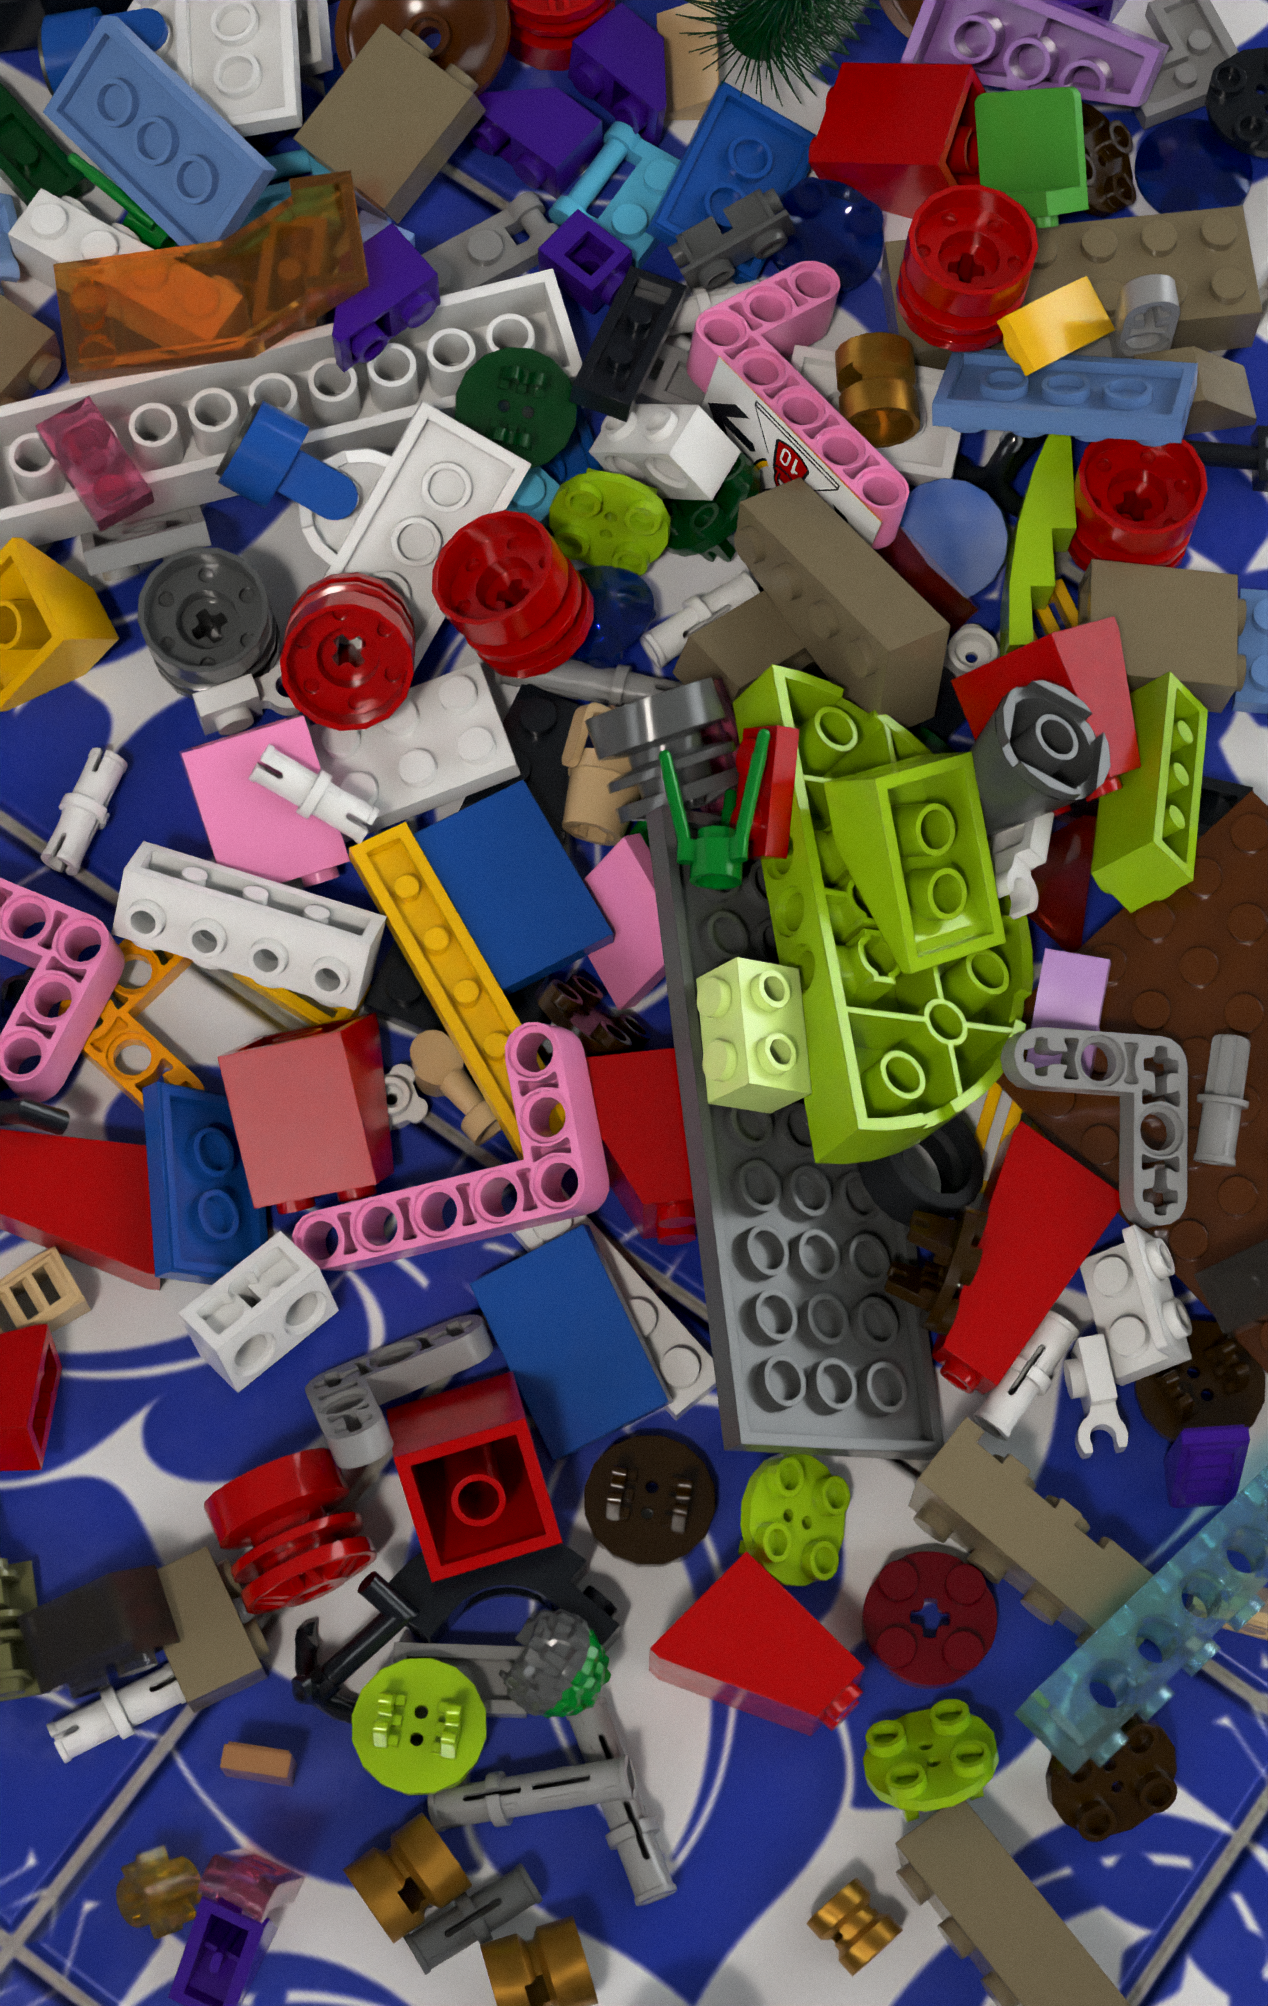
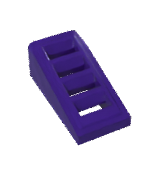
M1243 1424L1183 1428L1163 1459L1169 1505L1173 1508L1229 1505L1238 1492L1250 1442L1249 1427H1244Z

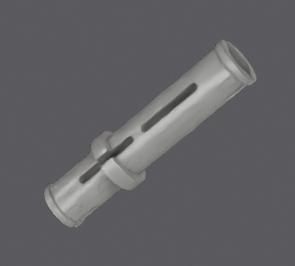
M572 659L546 674L524 679L502 676L497 672L495 673V683L515 687H521L522 684H530L554 695L597 702L605 706L614 705L616 707L683 686V683L680 681L659 679L631 672L632 667L618 664L615 669Z
M605 1697L597 1698L593 1708L585 1709L577 1715L566 1716L567 1720L570 1721L585 1763L614 1759L625 1755L606 1706L608 1704ZM638 1788L634 1800L623 1799L600 1803L610 1829L605 1838L610 1850H618L635 1896L636 1906H644L674 1894L677 1891V1887L671 1879L655 1836L660 1831V1827L655 1816L648 1817Z
M628 1755L508 1777L504 1771L490 1772L486 1775L484 1781L461 1784L452 1789H445L437 1794L428 1795V1812L431 1824L437 1832L485 1822H492L495 1827L510 1826L515 1817L568 1810L575 1807L623 1799L634 1800L637 1793L636 1776L631 1758Z

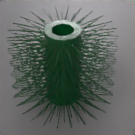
M684 0L718 17L675 15L727 27L726 29L710 32L679 33L689 34L688 36L706 34L698 38L718 34L710 39L721 34H728L724 39L729 37V40L689 51L690 53L712 47L700 53L703 54L729 42L712 54L715 55L732 43L734 47L703 69L705 70L735 50L716 71L737 51L741 53L720 86L742 55H744L746 59L735 85L749 58L745 68L746 73L741 97L751 59L755 60L750 82L752 81L756 62H758L756 94L759 75L762 104L760 67H762V63L765 61L767 65L766 79L769 70L771 90L773 81L776 98H779L783 107L774 81L771 59L800 104H802L789 81L784 64L817 97L800 66L828 85L816 62L834 70H839L829 51L844 55L850 54L839 36L860 40L857 31L850 21L871 25L870 20L856 5L876 10L882 8L871 0H857L859 2L854 0H724L725 2L717 0L718 2L709 0L711 2ZM840 4H841L842 6H844L845 8H847L848 10H850V11H851L852 13H854L855 15H853V14H851L850 12H848V11H846L845 9H843V8L840 6ZM844 4H848V5H849L851 8H853L857 13H855L853 10H851L850 8H848V7H847L846 5H844ZM701 6L726 14V16H721ZM727 10L734 11L735 13L731 14ZM833 19H837V20H838L841 24H843L846 28H844L843 26H841L839 23H837V22H836L835 20H833ZM833 22L836 23L837 25H839V26H840L841 28H843L844 30H842V29H840L839 27L835 26V25L833 24ZM823 34H826V35H827L829 38H831L834 42H832L831 40H829V39H828L827 37H825ZM822 37H824L826 40H828V41L831 42L832 44H830V43H828L827 41L823 40ZM809 46H810V47H813L815 50H817L822 56H820V55H819L818 53H816L814 50H812L811 48H809ZM796 53L800 54L815 70H813L806 62H804ZM782 54H783L784 57L788 60V62L792 65V67L796 70V72L801 76V78H800V77L795 73V71L783 60ZM798 59H799L800 61H802V62H803L807 67H809L812 71H810L808 68H806V67L803 66L801 63H799V62H798Z

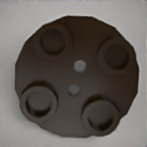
M1082 101L1089 209L1084 211L1087 214L1104 218L1132 205L1136 200V191L1133 185V175L1128 155L1132 150L1133 142L1129 130L1121 121L1113 120L1110 122L1096 108Z
M572 974L567 982L546 978L534 993L538 1005L552 1021L551 1025L570 1030L580 1039L585 1057L645 1051L644 1046L651 1038L650 1033L638 1021L625 1014H621L618 1017L601 1004L600 1000L603 998L601 991L593 983L580 975ZM549 1039L544 1040L537 1051L542 1061L553 1056V1047Z
M967 1205L960 1207L954 1219L918 1210L913 1212L909 1221L911 1227L906 1239L935 1253L933 1259L935 1264L926 1261L924 1267L920 1268L897 1261L891 1262L887 1271L888 1279L884 1290L921 1308L919 1327L943 1336L949 1334L959 1307V1300L954 1297L960 1284L968 1287L971 1285L982 1257L983 1249L977 1246L985 1230L988 1219L987 1213Z
M1190 1320L1192 1334L1187 1336L1186 1339L1192 1359L1134 1381V1396L1143 1419L1161 1438L1169 1441L1171 1445H1173L1183 1428L1244 1424V1427H1249L1250 1429L1264 1404L1265 1373L1263 1368L1232 1334L1217 1322ZM1187 1370H1196L1198 1377L1195 1379L1190 1378ZM1204 1391L1209 1392L1212 1395V1400H1203L1201 1393Z
M662 1435L634 1436L611 1446L594 1463L584 1487L585 1518L595 1543L602 1549H605L613 1558L636 1567H664L673 1562H681L688 1559L694 1552V1549L706 1538L715 1515V1486L705 1463L685 1444ZM654 1483L658 1486V1490L655 1493H649L646 1490V1486ZM644 1509L653 1511V1516L650 1519H645L641 1516V1512Z
M1113 1709L1092 1715L1069 1730L1057 1747L1050 1749L1051 1759L1045 1775L1048 1800L1062 1821L1077 1830L1082 1838L1087 1841L1099 1842L1105 1840L1110 1835L1131 1830L1154 1813H1161L1167 1810L1176 1799L1178 1792L1177 1785L1174 1782L1177 1771L1175 1747L1160 1724L1139 1711Z

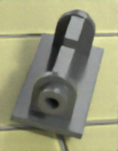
M758 188L751 194L724 208L723 212L733 228L724 234L721 233L714 218L710 216L675 236L678 242L667 248L691 292L692 288L703 286L704 289H710L724 283L734 274L735 267L754 256L757 259H763L777 253L787 244V238L797 233L787 210H783L784 207L774 188L764 193Z

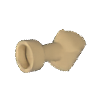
M426 1030L418 1034L410 1047V1058L417 1089L433 1097L446 1096L466 1115L461 1123L462 1131L475 1146L486 1143L502 1129L482 1093L467 1074L465 1063L451 1038L438 1030Z

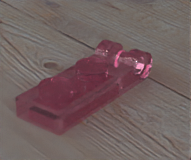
M246 1848L216 1853L212 1857L201 1878L197 1893L215 1902H218L223 1897L234 1905L243 1908L242 1915L262 1924L271 1909L295 1901L305 1876Z

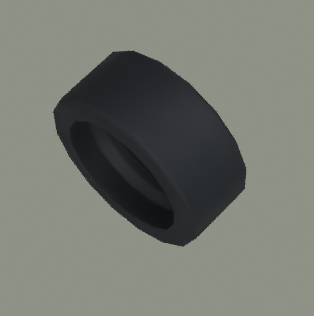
M957 1115L918 1143L928 1152L937 1166L941 1180V1193L926 1187L912 1174L904 1161L902 1152L873 1161L857 1163L864 1187L874 1203L891 1219L911 1227L909 1221L915 1210L950 1218L958 1212L962 1205L968 1206L975 1201L983 1186L984 1163L977 1141L967 1125Z

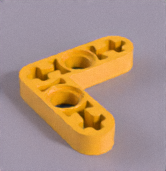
M124 939L118 946L124 954L125 963L132 960L144 961L152 968L151 978L146 985L133 990L126 989L117 983L112 995L124 1005L117 1009L111 999L107 1002L100 1015L102 1024L96 1029L93 1028L81 1054L144 1112L142 1088L157 1082L161 1075L167 1084L205 1090L198 1077L135 1020L193 961L192 959L164 951L165 957L169 961L162 965L153 950L142 949L133 944L131 940ZM63 1000L61 1002L58 1016L67 1011L71 1000ZM139 1045L148 1049L152 1056L151 1062L142 1073L126 1075L117 1069L115 1064L117 1056L127 1046ZM165 1068L170 1069L169 1071L162 1074Z

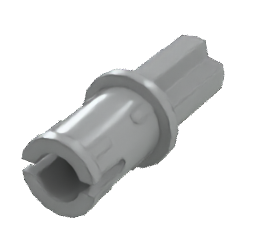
M1219 1034L1215 1035L1212 1039L1205 1093L1197 1095V1102L1203 1104L1197 1149L1193 1158L1196 1162L1225 1167L1236 1166L1235 1154L1241 1111L1249 1109V1101L1243 1100L1251 1044L1249 1039L1242 1036Z

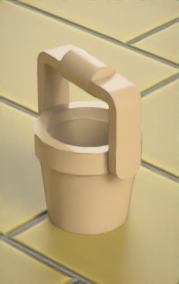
M594 702L576 709L561 761L564 766L568 767L570 778L562 828L568 834L583 841L598 845L615 846L625 836L631 822L628 821L620 824L615 809L642 800L637 785L609 794L607 784L620 775L632 770L628 757L598 761L594 748H584L588 736L585 721L618 708L614 705L606 707Z

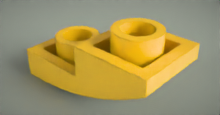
M1087 276L1065 285L996 321L1003 333V344L1007 354L1016 364L1020 365L1025 376L1043 369L1070 353L1115 331Z

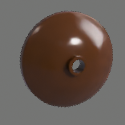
M341 0L335 20L336 51L344 72L381 24H384L398 36L406 28L422 41L431 34H440V43L436 48L432 49L433 53L428 59L444 71L452 63L465 72L479 86L474 92L476 97L481 95L497 76L507 55L511 36V16L507 0Z

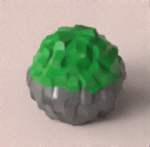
M561 1608L555 1612L543 1609L538 1611L533 1618L528 1617L522 1630L515 1638V1640L526 1647L521 1654L522 1661H519L516 1667L511 1668L508 1673L503 1670L499 1672L500 1677L504 1680L503 1684L507 1686L508 1696L519 1707L523 1708L527 1714L533 1716L542 1715L547 1719L558 1716H573L585 1709L593 1708L602 1685L608 1683L611 1677V1673L607 1669L610 1658L605 1654V1649L598 1642L593 1629L579 1615L571 1614Z

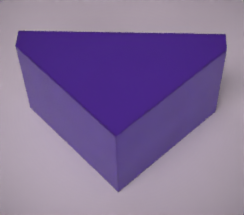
M207 1889L199 1904L168 1998L184 2006H241L278 1928L269 1918Z

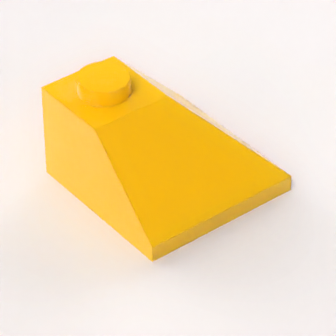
M12 537L0 550V712H6L85 675L119 640L94 588L29 542L18 537Z

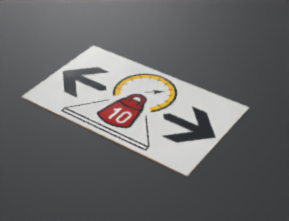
M719 356L701 408L739 448L741 453H745L760 471V490L758 494L801 477L872 547L882 521Z

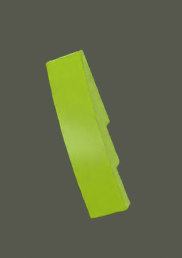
M1048 434L1023 496L1006 564L1000 606V657L1034 641L1032 609H1046L1055 588L1053 552H1067L1077 528L1070 435Z

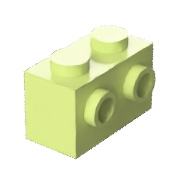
M736 957L696 978L697 1008L700 1015L703 1047L702 1066L706 1079L708 1104L771 1114L812 1094L799 969Z

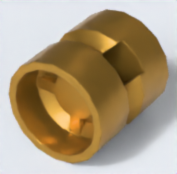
M874 332L852 337L840 344L835 351L837 390L841 393L839 396V413L874 448L891 447L904 443L914 437L920 429L918 395L913 387L916 383L914 352L911 343L906 338L897 334Z
M422 1812L391 1834V1847L388 1850L383 1851L373 1847L342 1869L393 1944L425 1921L424 1908L431 1904L442 1909L472 1887L467 1875Z
M573 1915L537 1926L533 1939L525 1941L515 1933L480 1944L497 2006H592L598 2004L592 1977Z

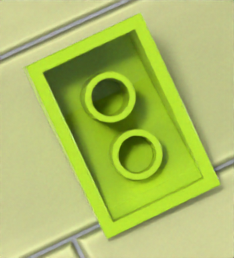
M972 751L917 755L823 782L835 847L902 974H912L1006 943Z

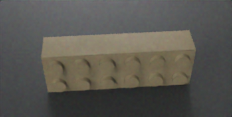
M1243 206L1066 223L1055 227L1036 229L1039 248L1022 307L1087 276L1111 322H1113L1120 290L1126 283L1140 276L1163 274L1175 280L1180 306V316L1170 349L1195 346L1205 351H1218L1252 347L1263 311ZM906 240L885 242L880 279L888 332L904 337L911 343L915 365L945 370L952 351L928 344L909 329L898 311L896 285L904 258L903 253ZM1003 340L985 349L1005 350Z

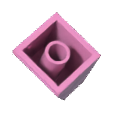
M293 715L179 751L215 863L278 883L301 877L303 886L309 887L339 877L337 865L350 862L340 831L312 814L308 819L296 813L298 806L257 782L253 783L248 780L257 763L278 775H282L281 772L260 761V757L268 744H271L275 747L274 749L297 761L314 773H319L321 768L304 715Z

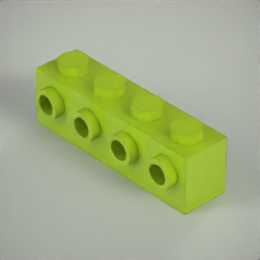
M1170 671L1130 693L1141 767L1119 776L1123 786L1122 789L1099 798L1091 875L1103 892L1112 894L1130 913L1153 901H1161L1168 898L1177 889L1192 882L1194 879L1208 710Z

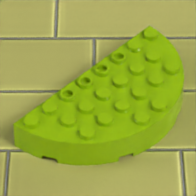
M772 664L733 702V709L740 744L743 737V728L778 725L799 729L787 859H761L779 965L798 968L800 973L812 1094L804 1097L814 1159L815 1163L823 1164L868 1162L897 1154L920 1143L984 1095L1004 1072L1000 1059L1002 1048L1008 1038L1025 1030L1026 1024L1021 1021L1024 1001L1032 994L1033 950L1027 915L1015 920L1009 916L1011 899L1009 895L998 899L1006 943L912 974H902L835 847L823 782L917 755L933 753L911 732L887 714L878 715L876 710L867 713L855 704L842 698L843 688L805 672Z

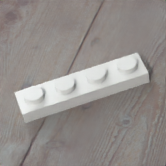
M561 1187L564 1197L567 1200L571 1199ZM586 1215L512 1232L511 1234L529 1253L582 1224L589 1225L674 1401L664 1407L666 1411L677 1421L716 1388L713 1358Z

